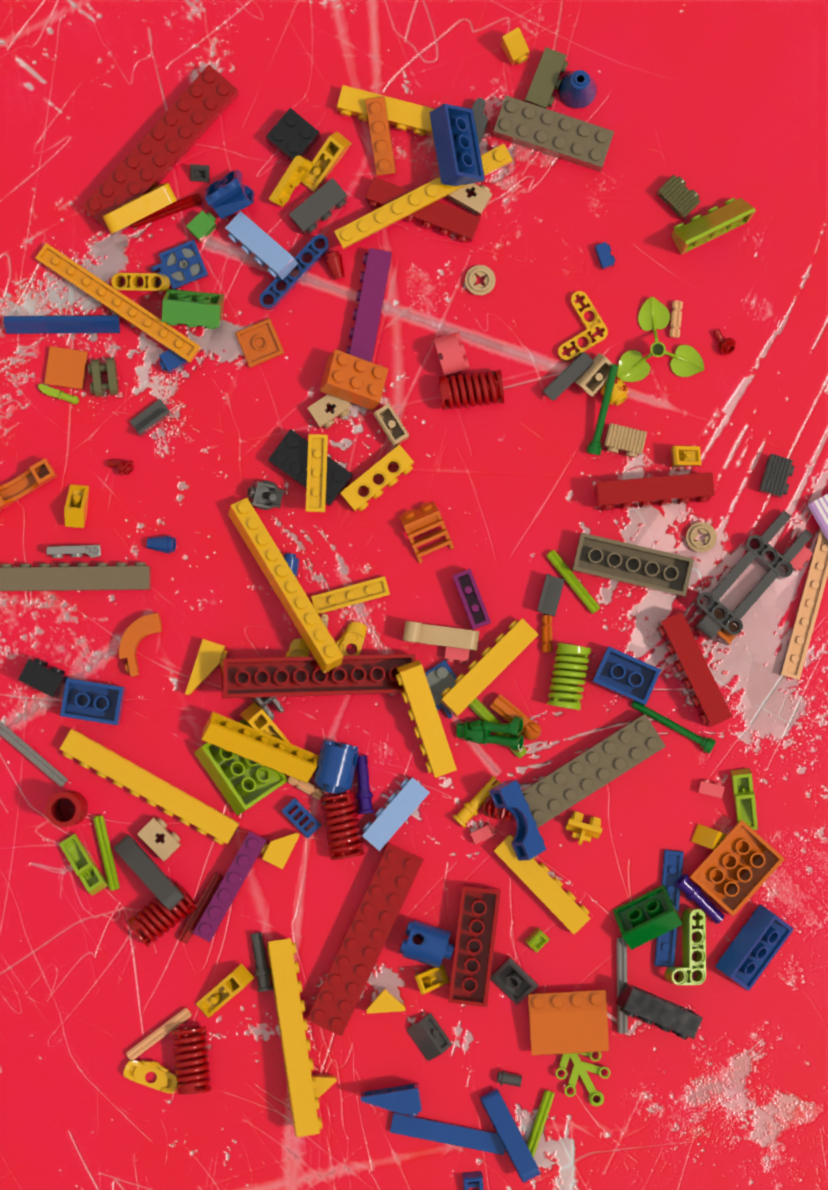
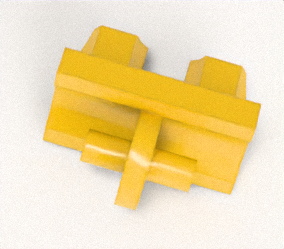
M574 811L571 819L566 824L565 830L573 832L572 837L578 839V845H582L583 840L591 842V838L599 839L603 828H600V818L591 817L589 824L582 822L584 814Z

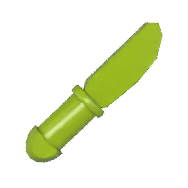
M38 384L39 390L47 396L59 398V400L62 399L72 404L79 403L77 396Z

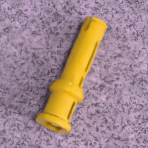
M494 776L469 803L463 804L464 807L457 815L452 816L464 828L467 827V822L473 816H477V810L483 805L486 797L491 796L489 790L501 784L498 780L492 786L497 780Z

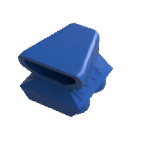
M237 169L206 188L205 199L208 205L214 208L218 216L224 219L253 204L255 192L249 186L243 185L242 173Z

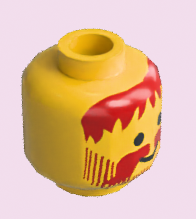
M619 377L615 379L609 405L615 404L618 406L628 398L629 390ZM604 382L600 390L602 396L604 395L607 382Z

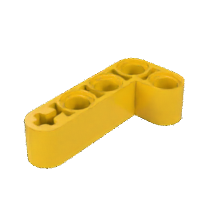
M166 182L151 189L150 192L108 212L102 217L112 234L177 201V198L170 184Z

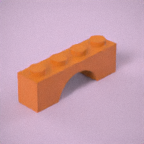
M44 458L29 467L17 478L0 486V511L58 477L48 459Z

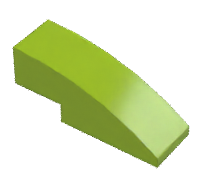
M750 768L731 770L737 824L743 820L750 828L758 830L755 793L753 791Z
M76 834L59 843L89 894L93 896L109 886Z

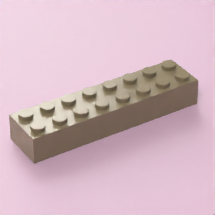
M642 714L522 790L523 796L529 804L530 812L536 821L537 828L666 747L646 714Z

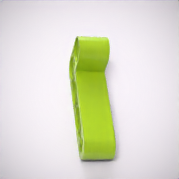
M687 908L682 915L683 966L669 967L665 971V979L667 982L675 985H700L706 979V916L700 909ZM695 932L697 936L693 941L692 934ZM693 952H696L697 956L696 959L693 961L692 954ZM678 971L679 977L675 980L674 974ZM694 971H696L697 976H696V978L693 980V979H692V973H693Z

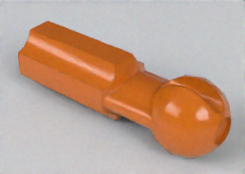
M501 694L491 704L490 708L508 723L514 717L522 716L523 730L521 733L526 739L536 740L541 735L540 725L532 721Z

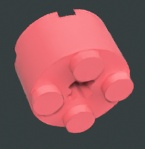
M459 332L433 340L444 376L470 368L467 357L463 358L466 356L464 345H459V343H462Z

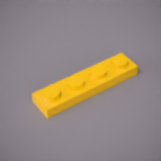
M309 434L306 512L325 513L328 435Z
M384 576L314 595L311 598L314 608L319 615L390 595L386 577Z

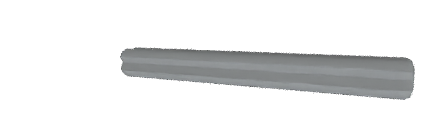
M0 721V735L60 787L67 783L68 779Z
M623 937L616 939L617 999L624 983H627V943ZM617 1005V1032L626 1034L628 1032V1015L620 1011V1006Z

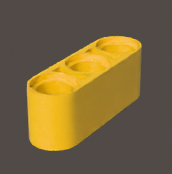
M116 273L112 277L111 283L116 290L166 291L170 286V279L164 274ZM124 277L125 285L122 287L120 281ZM140 278L143 279V285L141 287L138 285V280ZM158 278L161 279L160 287H157L156 281Z

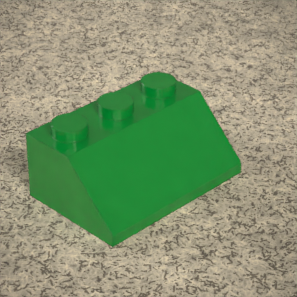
M665 885L613 910L622 937L631 950L683 925Z

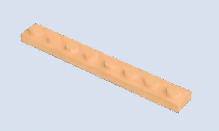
M821 528L817 536L780 673L782 676L800 680L828 577V541Z

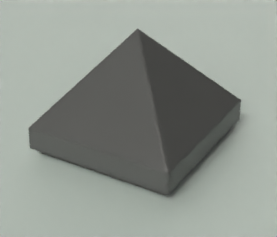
M190 164V181L210 182V166Z

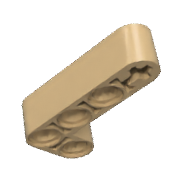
M405 621L403 641L477 651L479 631Z

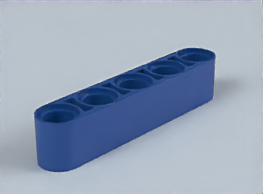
M319 234L313 237L295 257L298 264L294 268L300 271L298 276L292 277L288 274L283 280L277 276L262 292L259 300L263 309L270 311L276 308L326 254L329 249V243L324 235ZM317 241H324L325 247L322 249L316 248L315 243ZM304 255H311L313 257L312 261L309 263L303 262L302 258ZM284 282L287 285L284 291L277 290L276 286L278 283ZM265 297H273V303L271 305L264 304L263 300Z
M496 1088L479 1097L521 1181L525 1183L541 1174L498 1089Z

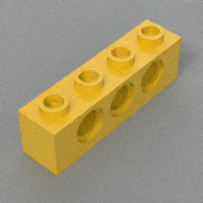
M399 444L340 492V494L355 512L357 510L361 512L369 505L368 501L374 498L376 500L384 493L382 490L386 486L392 487L399 481L397 477L402 473L407 475L413 470L412 465L414 461ZM396 463L399 469L397 472L392 473L388 470V465ZM382 475L384 482L380 485L373 482L374 476ZM361 487L369 489V494L366 497H361L358 494V490Z

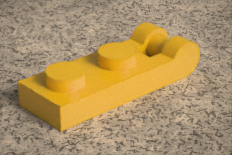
M296 156L269 197V200L283 207L289 201L295 187L299 185L305 171H309L312 168V162L302 156Z

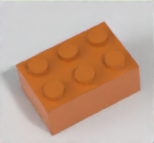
M335 349L328 357L320 391L373 410L381 401L388 368Z

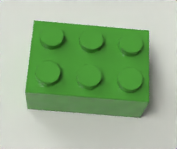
M167 289L163 298L162 322H166L168 325L186 324L187 327H197L199 325L205 326L207 329H216V327H220L223 318L225 294Z

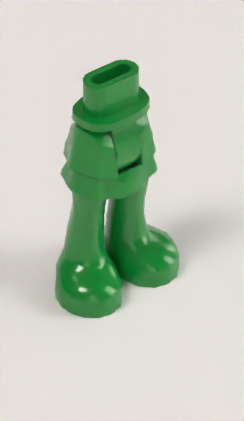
M516 716L510 723H494L488 720L457 723V738H465V741L470 740L477 744L502 745L511 748L515 752H521L524 746V737L520 735L523 730V717ZM491 732L505 733L513 736L491 735Z

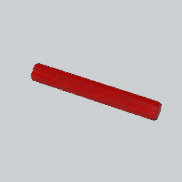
M197 193L175 201L132 223L131 227L137 228L202 204L201 196Z
M213 873L197 902L198 908L191 913L178 936L181 942L188 943L192 937L196 926L223 880L221 875Z

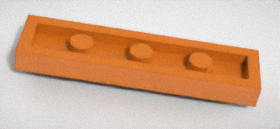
M385 96L367 98L365 101L377 176L396 173Z

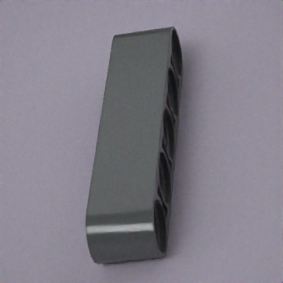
M126 834L113 847L170 911L185 897L131 836Z

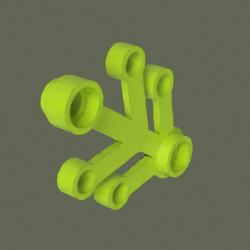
M593 1052L578 1053L581 1055L589 1056L593 1061H599L601 1059V1052H598L599 1057L596 1059L592 1057ZM577 1053L563 1054L559 1068L555 1071L558 1079L562 1080L567 1077L566 1067L570 1058L574 1063L568 1085L564 1089L565 1094L569 1097L576 1094L575 1086L580 1075L589 1092L588 1100L590 1104L600 1106L604 1102V1095L601 1091L596 1090L587 1071L599 1074L601 1078L606 1079L610 1076V1069L606 1066L600 1067L581 1061ZM603 1069L608 1070V1074L605 1076L601 1075ZM564 1070V1076H558V1071ZM567 1088H574V1092L572 1094L567 1093ZM595 1095L600 1096L598 1102L593 1101Z

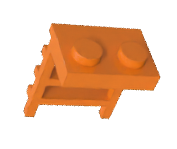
M426 502L420 508L408 510L399 516L419 563L423 562L422 556L449 545L451 550L454 549L452 540L435 502ZM441 525V530L414 541L413 537ZM445 535L446 539L418 551V546Z

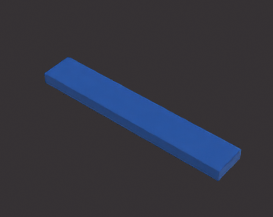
M118 315L4 316L3 321L6 334L120 333L121 329Z
M664 850L661 886L665 885L679 913L681 889L676 888L674 885L682 876L684 852ZM677 928L656 938L655 966H674Z
M393 1113L390 1133L504 1155L505 1148L495 1132Z

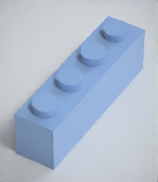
M241 211L225 227L229 232L227 236L235 244L239 242L242 245L241 249L248 255L252 253L255 256L254 260L260 266L266 265L268 267L267 271L274 278L278 276L283 280L298 264L289 252Z
M413 777L410 780L408 778L404 780L400 785L402 790L398 794L394 792L387 800L390 804L385 809L381 807L374 815L377 819L373 823L368 822L362 829L364 832L362 836L379 851L430 793Z

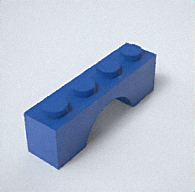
M506 780L489 790L495 807L508 810L515 818L517 831L511 844L518 860H531L547 850L544 839L539 833L536 821L530 812L529 804L525 800L517 780Z

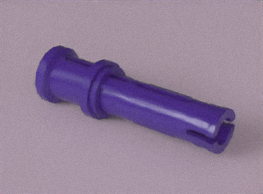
M368 755L358 756L356 764L358 814L375 813L372 809L373 794L370 792Z
M687 874L682 875L675 882L674 886L680 888L686 894L688 900H693L715 924L720 923L724 919L725 915L703 895L700 887L695 885Z

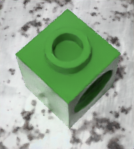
M202 210L186 227L201 243L217 228L216 219L210 212L206 214Z

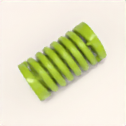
M557 643L558 649L556 654L558 656H555L554 659L557 663L553 665V668L556 670L552 671L554 677L551 678V683L553 685L549 687L553 692L548 694L550 700L546 704L580 710V700L583 698V695L577 692L584 691V687L579 685L585 684V680L581 678L587 676L586 672L583 671L588 669V666L582 663L589 662L588 655L591 654V648Z

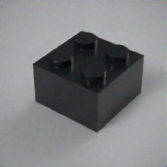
M289 108L268 133L266 140L292 162L296 156H305L320 138V132L293 109Z
M40 658L28 659L18 680L51 697L58 698L66 678H68L64 675L65 671L53 666L52 668L47 667L48 662Z

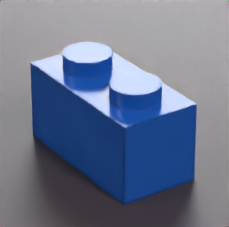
M607 242L596 245L594 248L602 270L614 266L615 258L611 256L610 245H607Z

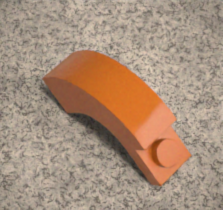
M160 613L149 614L137 619L126 629L121 638L119 659L128 660V662H125L126 673H130L131 677L140 676L136 651L141 640L152 634L163 633Z

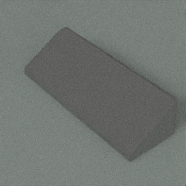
M583 352L542 391V394L554 401L594 361L586 352Z

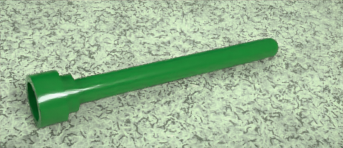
M612 364L610 367L593 440L590 441V444H587L586 452L601 455L602 447L600 440L618 371L616 364Z
M636 701L631 703L632 708L696 742L703 748L702 751L710 754L716 740L710 737L702 738Z

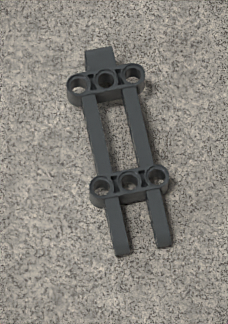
M785 510L781 512L761 536L752 535L745 540V555L711 593L703 592L694 599L695 607L704 617L693 629L705 640H711L719 630L728 636L739 634L743 630V623L740 619L776 578L785 579L792 574L793 566L790 562L813 535L805 529L783 555L768 544L791 518V515ZM750 540H755L758 543L757 549L750 547ZM765 553L772 555L771 562H767L764 559ZM755 559L768 572L737 608L731 612L718 600ZM780 565L786 567V575H782L779 572ZM701 597L708 599V606L700 604ZM716 609L722 611V619H717L714 616ZM730 622H734L737 625L736 632L730 631Z

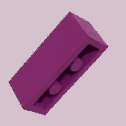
M471 569L452 575L472 630L491 624Z

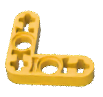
M577 291L572 295L571 305L587 330L559 347L558 356L563 361L574 359L602 342L608 335L606 325L586 293L582 291ZM576 296L583 297V305L586 306L588 304L590 307L580 312L579 309H582L580 303L576 304L574 302ZM587 311H591L595 315L594 320L591 322L584 319V313ZM596 328L599 330L603 329V337L597 335L593 338L595 342L592 343L591 337L587 333L590 332V335L596 333ZM581 337L586 338L588 346L580 347L577 343L578 339ZM574 342L575 348L579 352L576 353L574 349L570 352V357H568L567 355L563 356V348H566L567 350L572 348L573 345L570 343Z

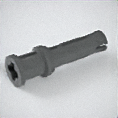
M262 932L250 934L256 965L254 975L257 976L259 987L257 992L273 990L270 978L271 970L268 968Z

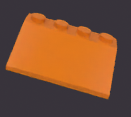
M741 820L690 878L734 917L785 858Z
M606 990L528 994L532 1056L609 1051Z

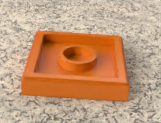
M270 318L235 332L249 368L285 354Z
M50 346L44 384L83 390L88 351Z

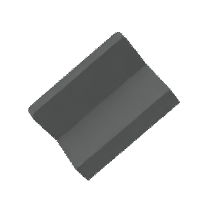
M159 399L133 418L130 423L138 434L143 437L170 417L172 413L162 400Z
M546 574L536 612L555 617L565 579Z
M431 1013L407 1029V1032L428 1061L441 1055L453 1045Z

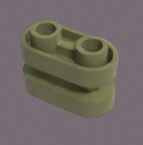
M115 357L106 358V364H101L100 359L91 360V364H88L89 375L93 377V382L90 383L91 394H95V397H104V391L110 390L111 396L119 395ZM107 371L109 383H103L102 372Z

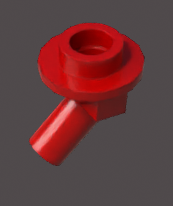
M720 329L713 332L719 343L717 347L722 355L731 354L735 350L736 341L730 337L725 339Z
M107 460V466L117 467L120 476H127L134 469V461Z

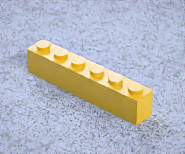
M343 85L337 104V111L343 116L351 117V115L358 116V119L369 122L365 99L382 97L384 95ZM385 96L389 125L395 126V129L400 131L412 130L414 134L419 136L431 135L434 139L429 114L434 108Z
M523 618L519 622L515 620L508 627L510 631L506 635L502 633L495 640L497 644L492 649L488 647L481 654L483 658L479 662L475 660L468 667L470 671L466 675L462 673L454 681L456 685L452 689L448 687L441 694L443 698L440 702L455 717L539 635Z
M417 660L398 667L399 674L396 675L399 686L403 685L404 692H402L404 702L409 703L410 709L407 711L411 721H415L416 727L413 729L417 739H421L422 744L419 747L422 755L427 757L428 762H425L428 773L432 772L434 777L437 778L456 771L451 750L422 664Z
M212 712L204 726L201 740L305 783H308L317 768L319 755L218 713Z
M509 834L493 851L573 934L577 933L591 919L588 916L590 912L583 904L579 907L574 902L577 898L569 890L565 892L561 888L563 886L561 881L556 876L552 879L548 875L550 870L543 863L539 865L534 860L536 857L531 860L519 861L511 844L515 835L512 837Z

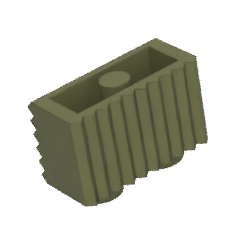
M673 175L657 190L656 194L684 220L701 202L699 200L700 196L693 189L690 191L685 186L686 182L680 176L676 177Z

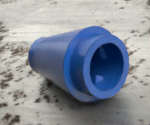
M171 535L148 538L147 549L166 554L174 553L176 550V538L171 537Z

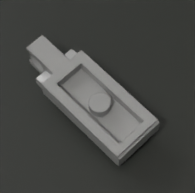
M101 545L48 546L46 548L47 555L52 554V558H63V554H71V557H83L82 553H86L91 558L101 556Z

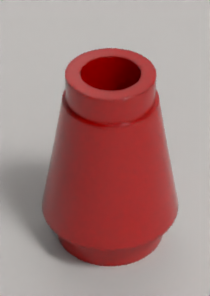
M338 250L325 254L324 262L334 280L344 277L342 254H339Z

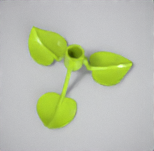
M650 297L645 301L638 315L639 325L644 331L653 329L655 342L650 347L651 353L643 358L642 354L636 350L625 352L619 360L617 377L621 378L622 381L636 382L644 379L650 372V365L646 360L652 356L661 357L664 354L673 357L670 366L673 373L677 376L689 377L704 371L703 360L693 347L680 345L677 347L675 354L666 351L665 345L659 342L657 329H664L668 325L670 313L666 306L655 297Z

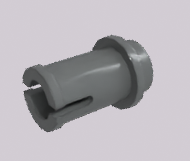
M505 1070L498 1072L497 1083H500V1085L507 1084L517 1087L521 1085L522 1075L506 1073Z

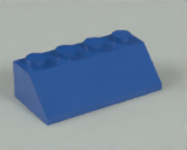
M442 104L429 113L441 184L461 186L483 182L485 177L473 109Z
M760 904L742 927L737 937L731 942L723 956L720 957L715 967L749 991L794 929Z

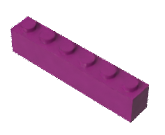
M369 248V252L364 254L363 264H366L365 272L361 271L360 283H363L362 290L357 292L356 301L359 302L358 309H354L353 320H356L355 327H351L349 339H352V344L347 346L346 351L347 354L369 362L373 361L392 252Z
M252 830L249 831L193 932L195 935L208 942L212 941L268 839Z

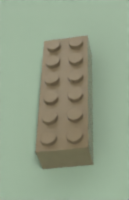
M505 95L493 131L494 137L599 172L602 170L614 134L612 130Z
M581 532L572 571L685 597L694 559Z

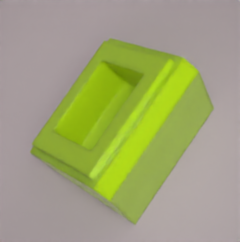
M537 927L524 941L537 953L550 939Z

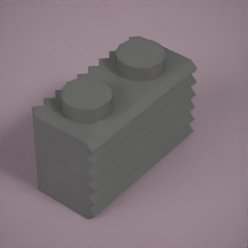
M770 454L758 492L781 498L783 494L786 495L789 484L786 482L788 476H792L795 468L792 465L793 460Z

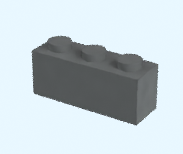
M331 178L289 213V218L304 235L307 232L311 234L317 229V224L323 220L325 222L333 215L332 211L336 208L338 210L347 203L348 196L339 184Z

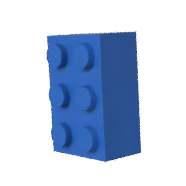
M607 646L591 682L642 705H646L661 669Z
M66 678L60 716L120 725L126 687Z

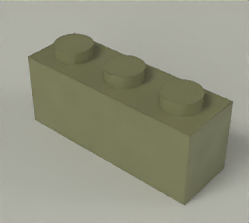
M545 47L525 102L546 109L547 107H552L555 99L552 94L554 89H559L562 81L559 79L561 72L565 73L568 65L566 61L567 55Z

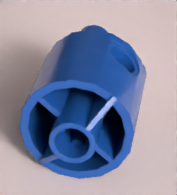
M323 740L314 782L323 791L340 794L352 789L359 754L358 747Z
M413 920V922L409 921L405 932L408 938L403 940L399 953L403 954L402 957L440 968L443 958L450 960L455 945L448 943L451 931ZM418 937L421 939L422 944L416 945L412 939Z

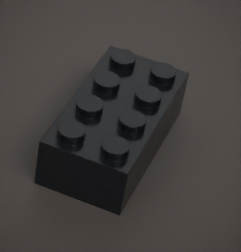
M290 429L268 461L307 489L308 441ZM328 456L326 504L331 507L340 495V492L343 491L351 480L353 474Z
M626 982L616 1001V1004L620 1006V1011L624 1012V1014L635 1018V1015H638L637 1018L641 1019V1021L652 1025L654 1022V1025L666 1032L672 1030V1033L685 1040L688 1037L695 1038L703 1017L690 1009Z

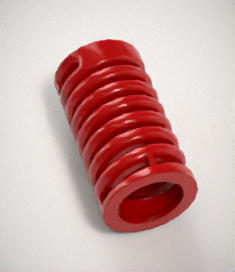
M501 369L486 371L485 374L484 372H479L478 375L474 372L471 373V377L468 373H465L464 376L458 374L456 377L454 375H450V377L439 376L442 410L454 409V400L458 409L462 408V402L464 408H468L469 400L471 407H475L477 403L479 406H483L484 400L486 405H490L491 394L494 405L505 404Z
M77 791L57 793L48 800L46 805L47 818L53 825L58 827L78 824L85 819L88 813V802ZM64 798L70 799L75 805V814L71 820L64 818L59 810L60 803Z
M354 792L320 798L321 805H323L321 807L322 810L330 811L324 813L323 818H332L324 821L325 826H331L325 829L326 833H333L327 835V840H336L328 843V847L332 848L329 850L330 860L364 855L363 842L359 840L362 835L358 833L360 831V827L357 825L359 820L356 818L358 813L354 811L357 808L356 804H353L355 802Z
M178 881L174 882V885L185 897L171 911L156 897L154 899L156 904L151 901L148 904L149 907H143L145 914L142 911L137 912L140 919L134 915L127 920L133 932L147 947L151 946V941L156 942L158 937L164 935V932H168L176 923L181 922V918H186L187 914H191L198 908L193 898Z
M191 1026L172 1030V1035L176 1036V1039L173 1040L174 1045L192 1044L174 1047L173 1051L175 1053L194 1051L174 1055L175 1060L193 1059L175 1062V1067L195 1066L180 1068L175 1071L177 1075H184L176 1078V1081L180 1082L177 1085V1094L187 1095L212 1091V1087L208 1085L211 1083V1078L208 1077L211 1071L208 1069L210 1063L207 1062L209 1060V1055H207L209 1049L206 1047L208 1045L206 1026Z

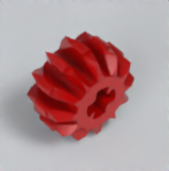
M490 796L486 797L483 804V814L485 816L504 821H511L513 819L511 812L504 808H496Z

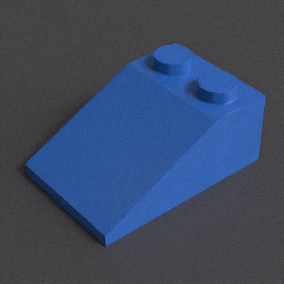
M418 1083L361 1092V1102L399 1114H407V1117L419 1115L418 1112L422 1111Z

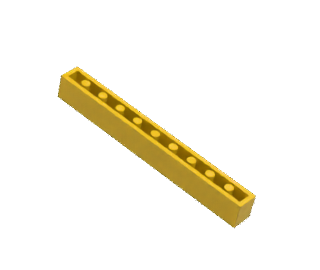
M248 498L230 505L228 514L323 673L340 666L344 656Z
M75 729L70 730L60 747V750L64 751L62 755L71 760L73 758L80 760L79 764L87 769L90 767L96 769L97 775L105 779L107 776L114 780L113 784L120 788L126 786L131 789L129 793L138 798L142 795L147 798L146 802L154 807L157 805L163 807L164 813L172 817L174 814L179 816L180 822L188 826L190 824L195 825L198 832L205 836L209 833L214 836L213 840L221 845L224 842L226 844L230 842L240 824Z
M291 938L267 942L294 1134L295 1137L320 1134L319 1129H322L321 1117H317V1109H320L318 1097H314V1090H317L315 1078L311 1076V1070H314L312 1058L309 1059L308 1051H311L310 1040L306 1039L305 1031H308L307 1020H303L302 1012H305L304 1000H300L299 995L302 992L301 981H297L296 973H299L298 961H294V954L297 953L296 944L291 941Z

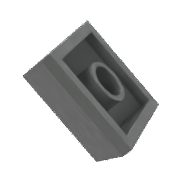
M510 956L490 977L516 1005L538 987V983Z

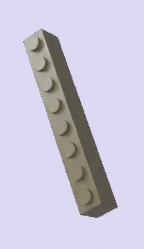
M136 562L135 566H127V563H116V566H108V563H96L95 567H89V563H77V567H70V563H58V567H51V564L47 563L39 564V567H31V564H20V567H12V564H1L0 592L151 590V567L146 566L145 562Z

